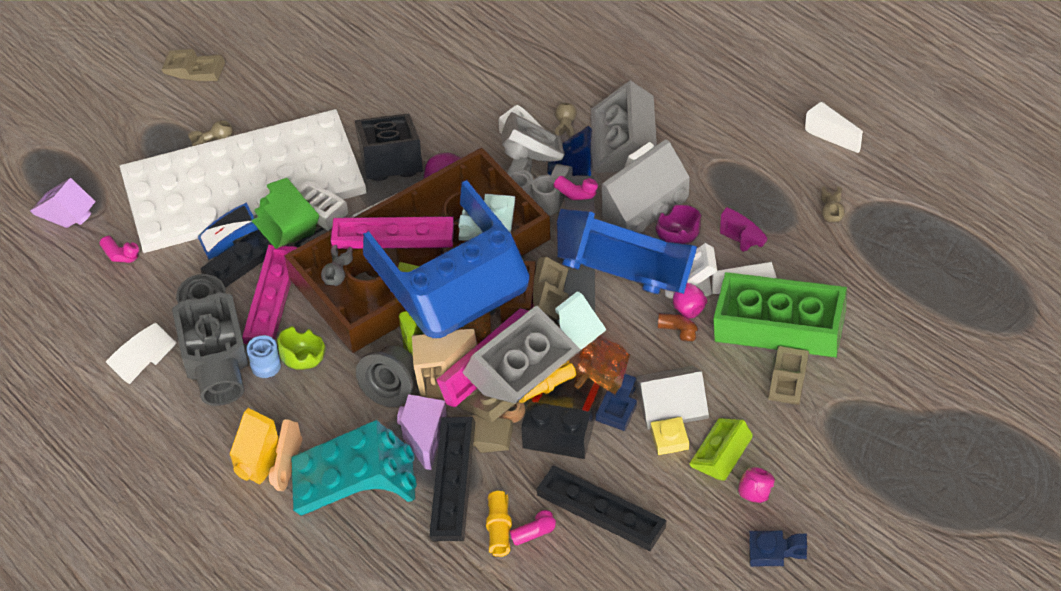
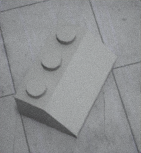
M631 80L591 109L593 170L595 172H619L624 169L629 155L649 142L654 144V147L657 145L654 96Z
M665 139L602 183V221L642 233L647 226L658 220L661 213L666 215L674 205H681L689 197L690 177L668 140Z
M536 305L471 356L463 374L484 396L516 403L579 353L581 349Z

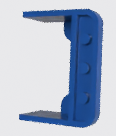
M560 209L557 218V254L559 258L563 259L562 265L578 270L580 265L643 284L642 290L658 295L660 289L684 294L696 254V246L665 242L594 219L595 213Z

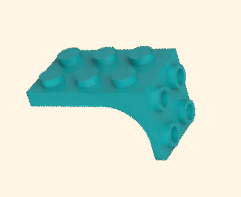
M375 420L293 456V511L302 516L354 493L370 489L394 492L407 502L415 500L417 482L413 473L415 456L412 448L395 436L392 430L387 429L379 421Z

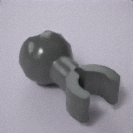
M333 245L331 248L332 263L324 266L321 278L326 285L338 286L345 278L343 266L351 263L353 252L352 248L349 247L347 252L338 257V247Z

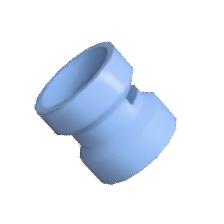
M266 335L257 336L250 340L246 351L252 373L260 378H269L277 374L281 368V360L278 355L276 341Z

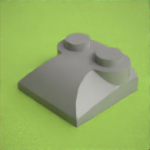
M513 112L510 113L501 134L502 145L506 148L505 153L516 160H519L521 157H529L539 161L562 160L564 151L560 136Z

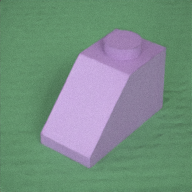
M69 178L47 191L30 212L35 216L68 228L75 223L81 225L91 215L89 209L96 201L74 180Z
M408 394L405 406H400L397 424L401 425L403 439L410 445L423 467L431 470L439 447L441 418L447 417L445 400Z

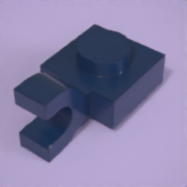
M625 374L617 393L607 390L596 413V421L622 431L626 430L637 407V400L632 398L636 391V387H634L637 380L636 377Z
M749 531L750 567L784 566V558L787 557L807 559V533L794 534L787 539H783V531Z

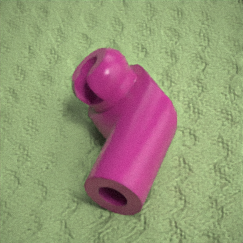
M559 176L553 185L554 188L570 200L592 199L597 194L596 190L598 188V184L594 179L588 178L583 180L582 185H575L564 176Z
M105 236L100 240L101 248L113 262L132 263L139 256V247L134 242H131V244L127 242L123 247H119L111 236Z
M542 510L536 514L535 521L510 530L511 538L517 546L551 533L556 526V520L550 511Z

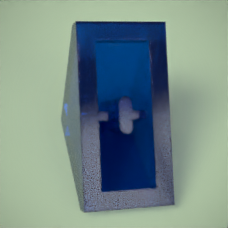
M587 126L562 143L564 151L562 160L548 161L547 173L549 175L552 174L556 164H562L572 167V176H591L593 158L592 128Z

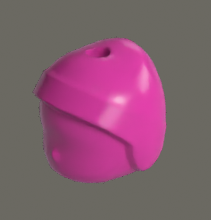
M687 283L684 294L675 292L673 295L674 308L688 319L697 317L707 304L705 294L691 283Z
M759 467L748 468L743 473L739 482V495L754 503L767 501L771 488L774 487V476Z

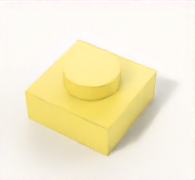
M682 417L651 422V433L658 455L689 450V440Z

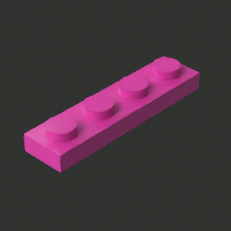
M453 217L333 218L331 244L332 246L337 245L338 249H348L349 247L352 249L363 248V234L369 231L382 248H453L454 219Z
M268 245L242 335L244 344H248L254 337L263 335L272 337L274 340L276 339L291 285L284 255L295 250L297 247L282 246L276 249L273 245Z
M520 308L437 379L447 405L456 407L477 389L463 374L471 356L529 310Z

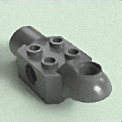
M209 274L194 275L180 284L176 296L178 304L172 308L187 378L197 380L200 397L204 403L212 406L230 404L238 400L244 393L240 370L248 365L233 296L226 294L223 282L216 276Z

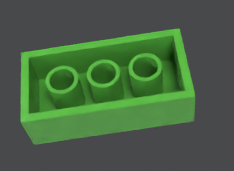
M725 272L713 318L715 342L778 350V346L807 350L809 354L837 358L846 315L847 287Z

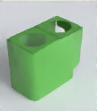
M284 178L267 184L270 193L260 199V207L254 210L258 218L252 219V222L274 248L277 249L313 235L319 215L288 178Z

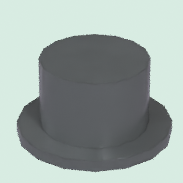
M393 345L383 348L380 352H371L363 356L356 366V379L359 387L367 397L377 404L386 407H398L406 403L408 394L411 395L413 393L412 380L416 376L413 356L402 347Z

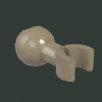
M560 103L555 110V116L560 122V125L555 129V134L561 136L566 131L567 135L570 136V142H574L575 139L571 122L575 120L577 115L576 108L572 103Z
M220 120L212 125L211 130L204 133L194 131L189 133L188 137L192 142L191 145L196 146L230 137L233 134V129L227 121Z
M825 186L821 190V200L826 203L822 209V216L828 223H838L845 215V209L840 203L842 194L840 186L837 187V191L833 196L826 191Z

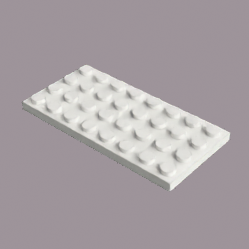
M336 109L119 165L143 253L198 239V236L215 220L246 202L254 218H258L254 210L260 207V199L270 193L267 184L284 178H288L296 188L307 179L342 199L367 193L364 180ZM307 190L302 196L304 197L309 191ZM314 195L308 202L310 203L316 196ZM320 201L316 207L321 205L323 201Z

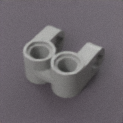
M521 157L519 160L513 159L507 174L548 215L558 212L565 195L554 188L553 185L559 176H572V167L556 164L551 175H541L533 180L531 174L532 159L529 157Z

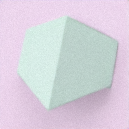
M578 291L555 308L556 313L560 315V319L557 321L560 324V329L581 350L606 331V328L584 296Z

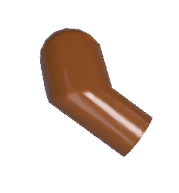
M659 313L658 328L681 330L680 339L682 341H695L698 327L694 322L682 315Z

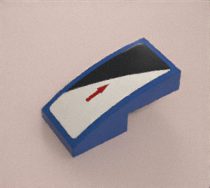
M247 202L215 220L198 236L208 260L219 256L232 247L234 240L258 230L252 222V219L255 218Z

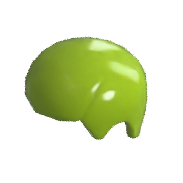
M291 326L281 331L277 338V347L281 361L289 368L296 370L310 369L316 367L324 358L326 352L325 344L321 337L313 334L311 329H307L305 333H298Z

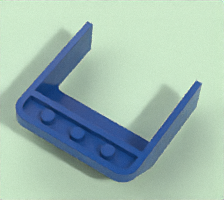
M467 180L462 182L460 205L483 233L410 272L400 271L371 233L368 231L363 234V255L422 332L431 338L445 337L526 291L529 283L528 270L511 233Z

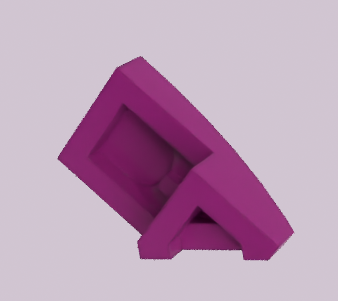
M728 207L722 212L720 234L740 242V250L742 252L748 251L751 246L758 245L763 247L768 240L767 236L752 221Z

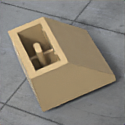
M458 329L442 338H431L425 334L412 336L413 366L421 397L445 400L437 379L477 346L475 329Z

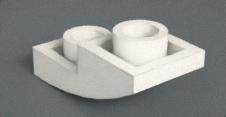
M154 323L122 345L106 363L124 381L130 384L150 362L156 365L177 342L157 323Z

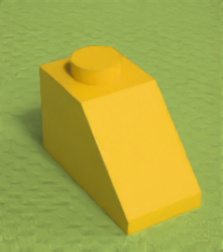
M247 408L243 414L230 456L234 467L233 470L241 479H250L261 484L269 475L271 467L275 466L276 448L279 439L274 421L250 408Z

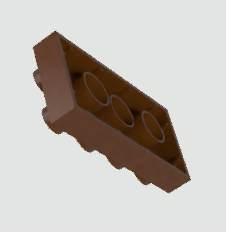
M482 147L353 217H453V248L468 241L459 240V223L455 222L463 212V207L460 205L462 182L467 180L483 200H485V194L515 196L511 235L521 256L551 240L550 216ZM331 229L287 253L284 257L289 279L349 350L354 353L400 327L399 315L406 310L365 258L363 248L352 249L353 260L348 265L343 266L345 278L340 285H326L321 278L322 269L328 263H332ZM453 248L382 249L398 268L400 262L420 267ZM338 249V257L347 252V249ZM366 272L375 279L360 280L355 277L360 273Z

